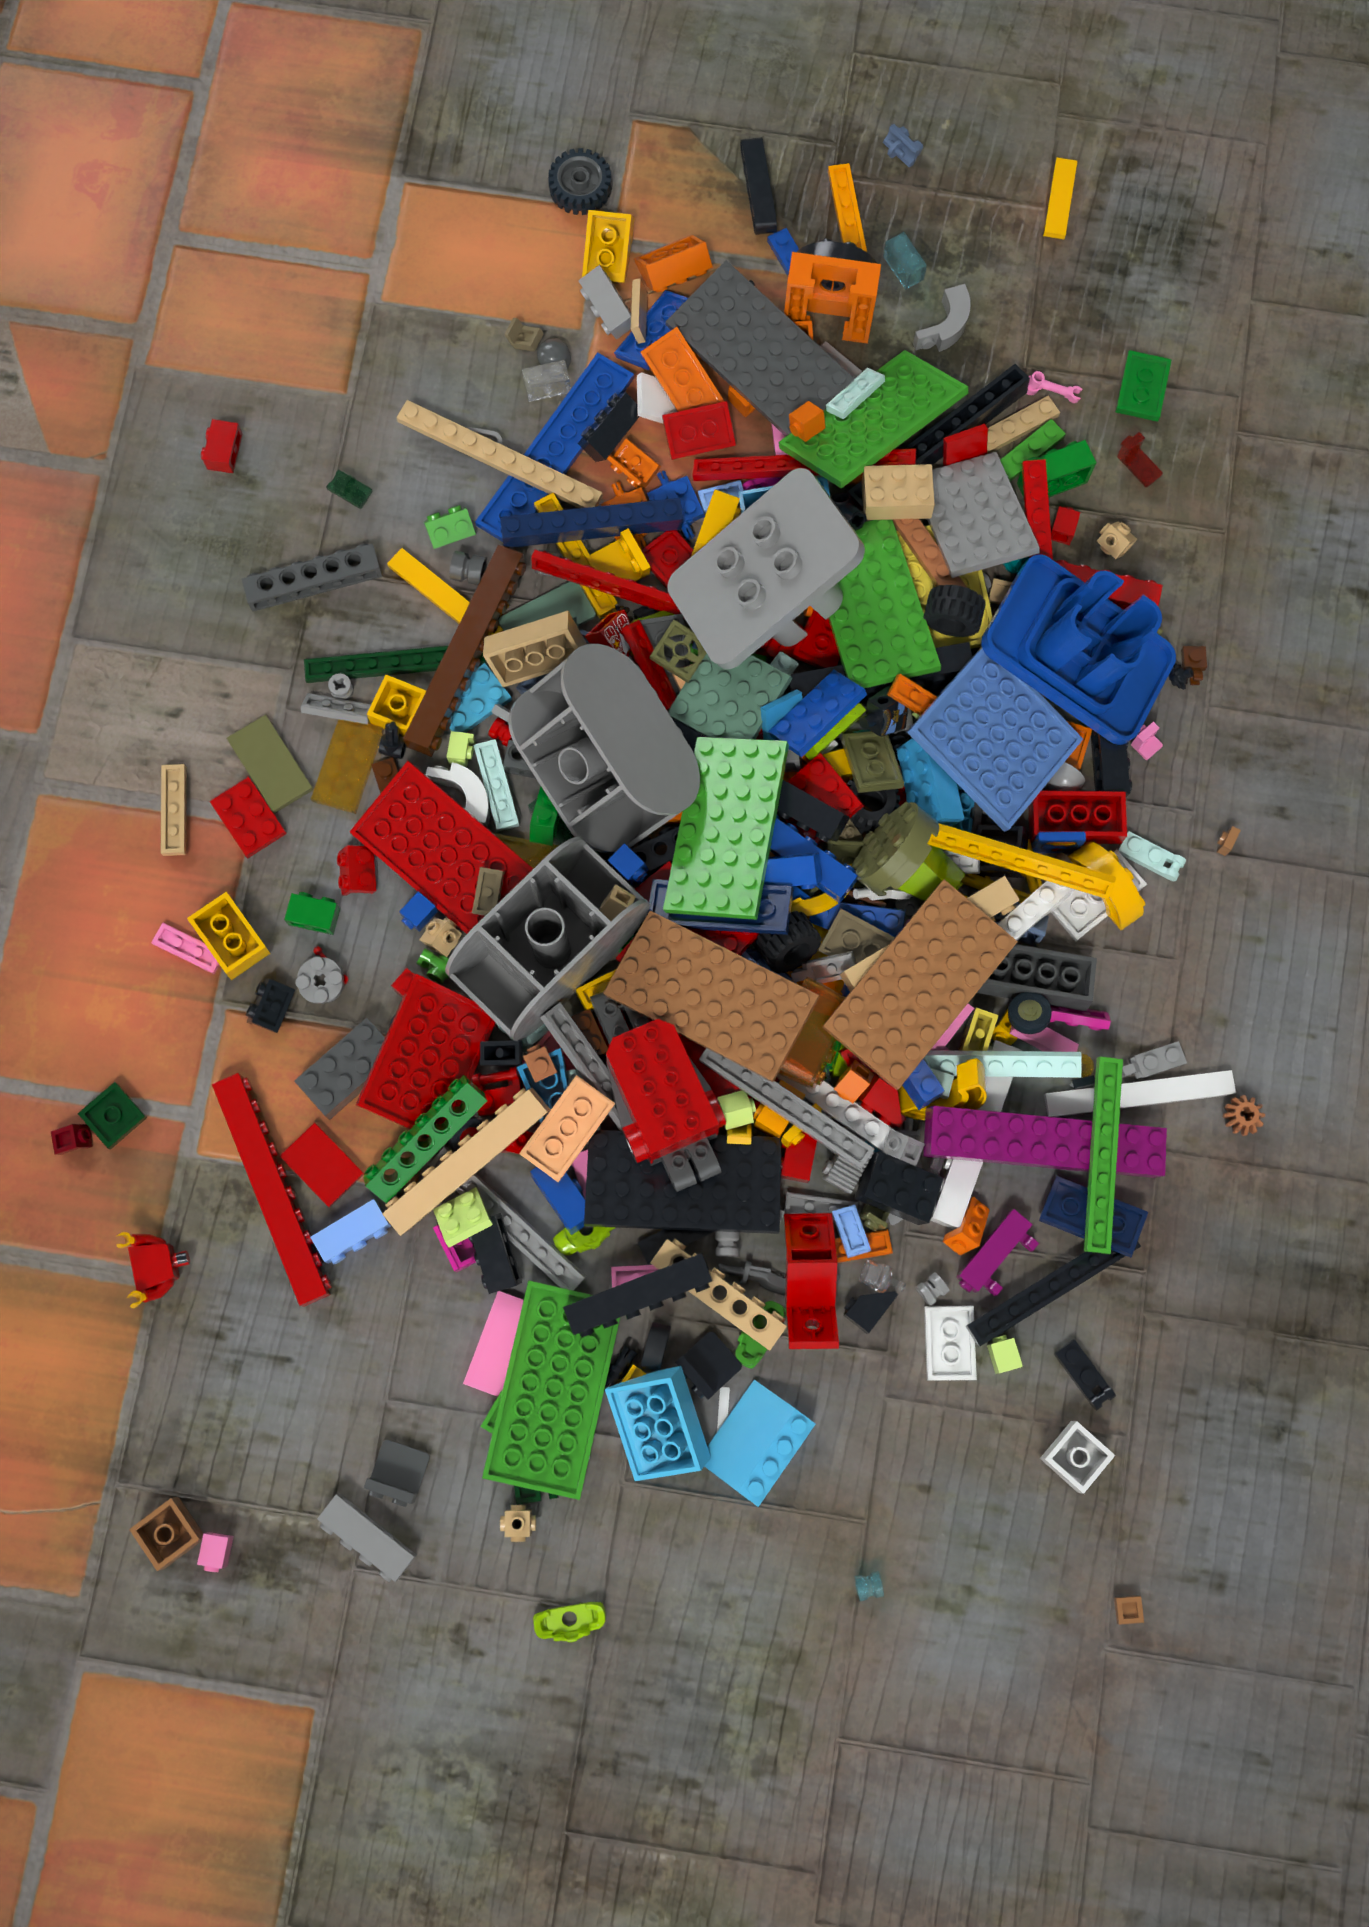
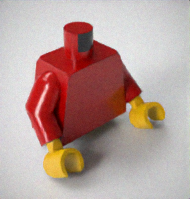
M127 1232L116 1235L117 1237L123 1236L126 1240L125 1244H117L118 1248H124L131 1244V1247H128L136 1291H132L127 1298L133 1296L138 1301L131 1304V1308L138 1307L142 1301L146 1303L162 1298L174 1286V1281L179 1279L178 1267L190 1264L187 1250L175 1253L173 1245L167 1244L163 1238L151 1234L130 1235Z

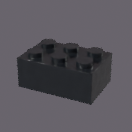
M878 1151L872 1155L865 1167L854 1199L916 1225L930 1223L944 1178Z

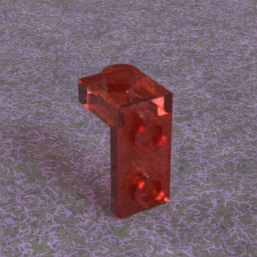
M1138 432L1133 437L1129 435L1120 444L1122 447L1117 457L1147 488L1158 480L1163 472L1140 449L1145 437Z

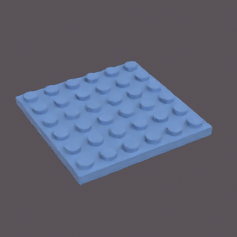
M982 647L907 731L1004 832L1013 826L1083 740L1038 691L990 659L984 653Z

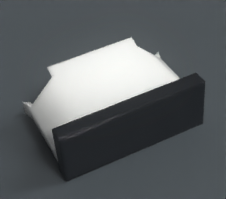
M1092 1075L1072 1080L1070 1086L1076 1090L1090 1087L1091 1084H1095V1077Z

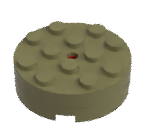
M905 802L890 815L887 813L883 815L878 822L880 826L873 832H869L863 839L865 844L858 857L852 863V868L856 871V879L878 896H885L887 893L884 890L890 886L895 890L902 886L917 871L930 853L932 847L927 843L931 834L935 837L938 836V821L914 802Z

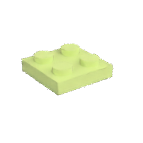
M477 1187L433 1209L448 1247L493 1225Z

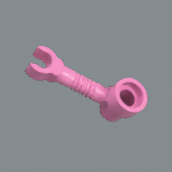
M1036 371L1029 376L1030 381L1027 395H1035L1039 390L1045 389L1063 395L1071 403H1077L1081 399L1073 394V392L1079 394L1082 391V388L1079 386L1065 387L1047 381L1044 374L1040 371Z

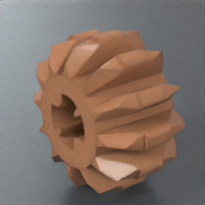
M1246 1095L1240 1096L1239 1099L1236 1097L1232 1098L1231 1104L1225 1105V1109L1228 1112L1223 1114V1118L1230 1120L1225 1124L1226 1127L1233 1125V1133L1236 1134L1240 1131L1242 1136H1247L1249 1132L1252 1134L1256 1133L1257 1127H1262L1264 1124L1260 1119L1264 1118L1266 1114L1259 1112L1263 1105L1258 1104L1255 1106V1098L1252 1097L1248 1100ZM1243 1112V1114L1247 1115L1248 1118L1245 1119V1117L1241 1116L1240 1113Z

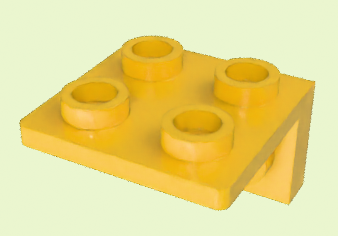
M629 528L620 532V539L590 555L599 571L610 572L626 580L638 581L650 574V565Z

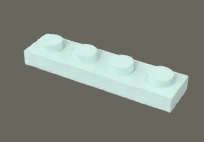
M496 739L475 744L474 749L497 832L518 827L519 822Z

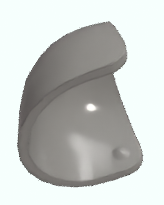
M1064 762L1044 788L1046 791H1080L1085 784V778L1079 770Z

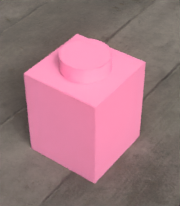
M212 1532L204 1533L197 1565L204 1566V1570L209 1572H219V1568L227 1567L233 1536Z

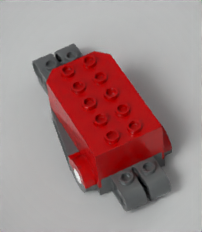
M604 991L591 996L590 1000L595 1014L609 1043L606 1053L608 1074L621 1129L635 1162L639 1163L648 1159L650 1166L662 1161L676 1192L697 1184L688 1162L689 1160H691L700 1181L720 1174L721 1168L709 1141L717 1138L719 1127L726 1125L725 1117L711 1087L688 1056L675 1026L660 1019L651 1020L622 1004L618 1006L616 1001L603 994ZM622 1013L625 1014V1017L628 1020L631 1030L628 1029V1026L624 1020Z

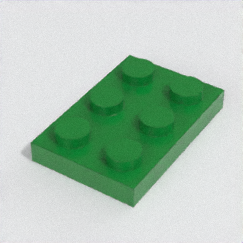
M1129 350L1115 412L1158 422L1172 359Z

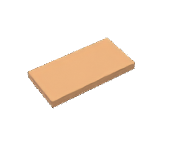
M576 1075L519 1154L559 1182L616 1103Z

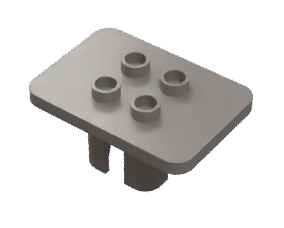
M798 468L789 472L681 565L668 581V592L710 659L723 669H732L740 665L771 638L783 646H793L799 643L808 634L793 619L809 606L824 619H828L839 609L843 600L842 590L837 583L861 563L865 547L818 479L809 470Z

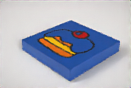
M1039 832L1031 844L1033 852L1072 853L1084 844L1086 832Z

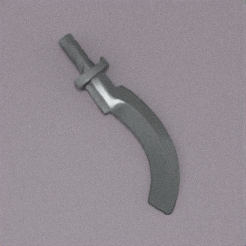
M745 1261L744 1267L719 1263L718 1270L723 1274L742 1277L739 1280V1284L746 1285L747 1280L757 1281L764 1289L785 1295V1278L772 1273L770 1268L751 1266V1261ZM837 1273V1281H838L839 1278H840V1274Z

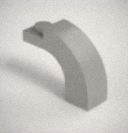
M965 284L944 290L942 304L947 318L939 325L916 331L913 340L915 350L929 349L936 345L940 352L958 341L965 330L971 306L970 296Z

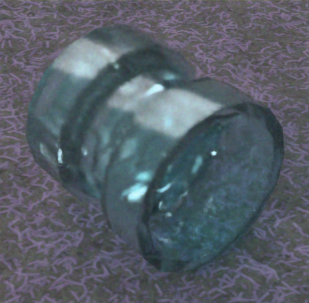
M879 1571L872 1572L869 1576L865 1577L863 1575L854 1576L859 1602L866 1601L871 1596L876 1598L884 1597Z

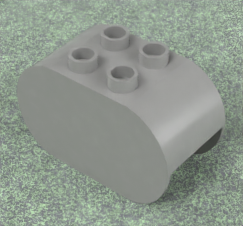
M587 644L577 648L567 659L531 689L519 696L512 705L509 714V731L517 750L571 833L575 837H581L593 850L608 854L615 853L624 843L630 848L684 811L696 799L700 786V773L691 747L640 668L618 650L601 644Z
M574 837L565 841L548 854L467 933L451 954L446 964L445 972L514 1041L522 1040L544 1024L540 1016L559 1002L564 1006L576 994V989L585 985L626 944L646 918L651 905L589 847L581 837ZM616 884L636 896L633 904L610 921L599 909Z

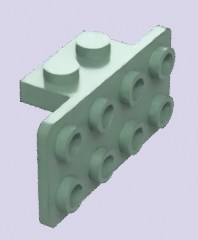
M569 581L501 616L498 621L503 631L569 611L578 627L594 619L596 612L581 586Z

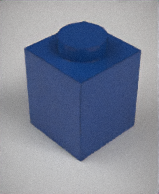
M418 891L399 912L403 917L401 922L410 930L415 928L420 932L437 914L438 910L433 903Z

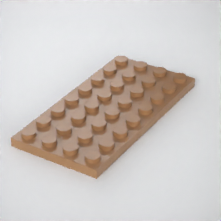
M944 879L824 1023L822 1028L893 1088L898 1090L1018 941Z
M649 911L603 993L606 997L651 1020L660 1019L673 1024L678 1034L771 1082H774L820 998L818 994L652 911Z

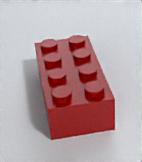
M1040 791L1028 806L1029 839L1031 843L1039 832H1086L1084 844L1087 842L1122 844L1127 837L1126 792Z

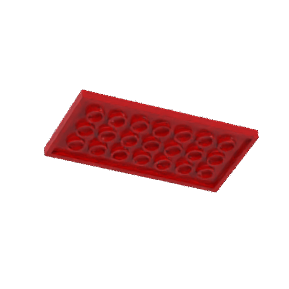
M410 761L404 764L350 830V833L416 891L425 896L466 934L485 917L484 915L472 913L480 867L505 871L500 901L534 869Z

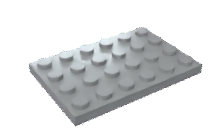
M997 452L932 470L935 506L932 518L927 520L951 578L1039 554L1040 547Z

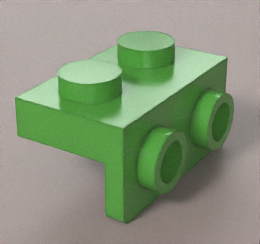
M460 505L449 508V513L440 516V513L437 512L427 516L428 520L424 521V525L433 549L476 535L466 507L461 508Z

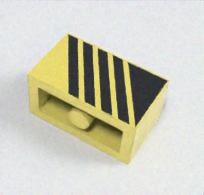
M976 1007L969 1015L958 1051H987L998 1015Z

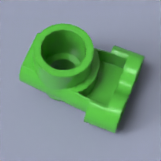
M424 949L416 964L424 969H429L426 974L427 977L439 984H443L445 979L449 978L445 972L449 958L443 955L437 957L433 952Z

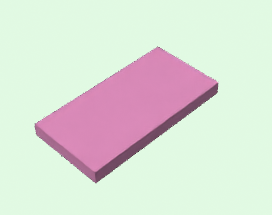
M501 1291L497 1292L463 1384L494 1396H499L506 1377L523 1299Z

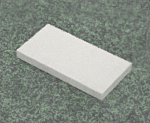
M1115 850L1114 853L1117 855L1121 866L1127 868L1134 877L1132 881L1139 892L1147 883L1122 854ZM1076 889L1062 904L1051 911L1053 916L1075 941L1079 940L1108 916L1101 897Z

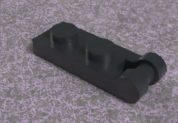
M1075 1339L1054 1353L1055 1357L1096 1411L1102 1407V1403L1107 1399L1112 1400L1116 1397L1115 1392L1106 1383ZM1098 1386L1101 1392L1095 1396L1091 1390Z

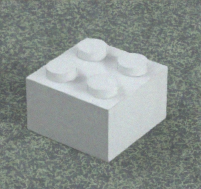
M1070 1421L1040 1459L1076 1492L1084 1494L1115 1455L1080 1423Z

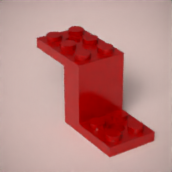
M832 1213L784 1214L786 1245L785 1304L789 1349H839L835 1308L837 1254ZM815 1326L817 1329H809L807 1327Z

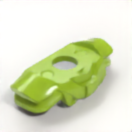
M593 1227V1232L587 1236L582 1235L579 1230L570 1235L568 1230L564 1228L553 1238L556 1248L563 1255L569 1256L577 1251L583 1253L584 1251L598 1248L610 1236V1231L616 1227Z
M586 1602L547 1609L533 1616L534 1630L539 1638H553L554 1641L575 1642L583 1636L590 1635L592 1630L600 1629L606 1621L605 1607L601 1602ZM569 1611L577 1616L575 1624L570 1626L562 1621L563 1614Z

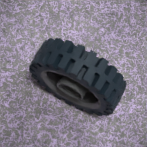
M578 148V153H575L574 149H570L569 155L565 151L562 153V158L556 157L555 163L552 162L551 170L549 169L548 182L551 197L554 203H557L560 209L564 207L567 213L573 210V215H578V211H581L582 215H587V210H595V207L598 210L601 209L602 203L606 204L608 197L610 198L612 190L611 170L603 157L600 158L597 152L592 155V150L587 149L586 153H583V148Z

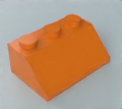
M694 235L634 258L647 287L656 292L665 291L669 285L674 283L682 284L688 280V277L693 275H704L708 269L713 268L706 242Z

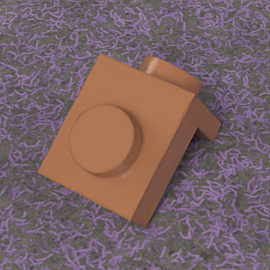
M540 1044L526 1050L528 1054L523 1056L535 1083L558 1073L546 1046L541 1048Z

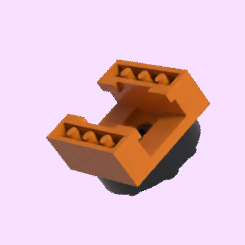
M830 239L806 245L797 252H792L784 314L793 322L810 321V316L807 315V312L850 317L849 321H845L842 340L868 344L881 264H877L869 253L856 247L852 242H834Z

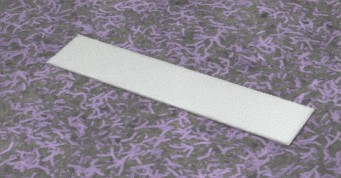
M729 1387L720 1388L717 1432L728 1417Z

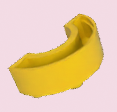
M1087 842L1081 848L1068 855V858L1075 865L1116 877L1109 898H1102L1106 907V914L1120 930H1123L1143 915L1145 901L1139 895L1132 881L1134 877L1127 868L1121 866L1117 855L1110 850L1108 852L1095 842Z
M976 1058L956 1065L957 1079L953 1080L948 1099L939 1098L921 1110H918L904 1087L901 1086L897 1090L901 1114L910 1118L925 1120L926 1108L931 1106L978 1110L985 1103L987 1096L983 1063Z

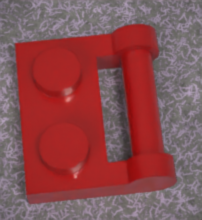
M518 1066L510 1067V1070L486 1075L479 1073L472 1076V1082L485 1093L488 1100L478 1110V1116L495 1115V1112L505 1103L509 1107L515 1101L513 1096L523 1089L522 1078L517 1069ZM512 1079V1086L485 1091L484 1084Z

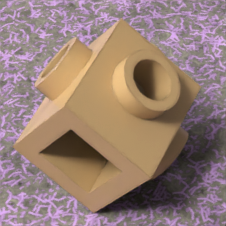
M1118 521L1113 524H1106L1100 531L1101 536L1097 542L1101 545L1100 548L1104 553L1112 555L1117 559L1130 549L1137 541V538L1130 533L1131 529L1125 523Z
M434 917L427 925L420 941L435 953L447 957L457 945L462 933L456 929L457 925L450 919L445 918L442 920Z
M511 1505V1510H506L505 1516H500V1531H505V1537H511V1542H525L526 1537H530L532 1531H536V1515H532V1509H526V1505ZM515 1519H519L522 1522L521 1528L516 1529L513 1527Z

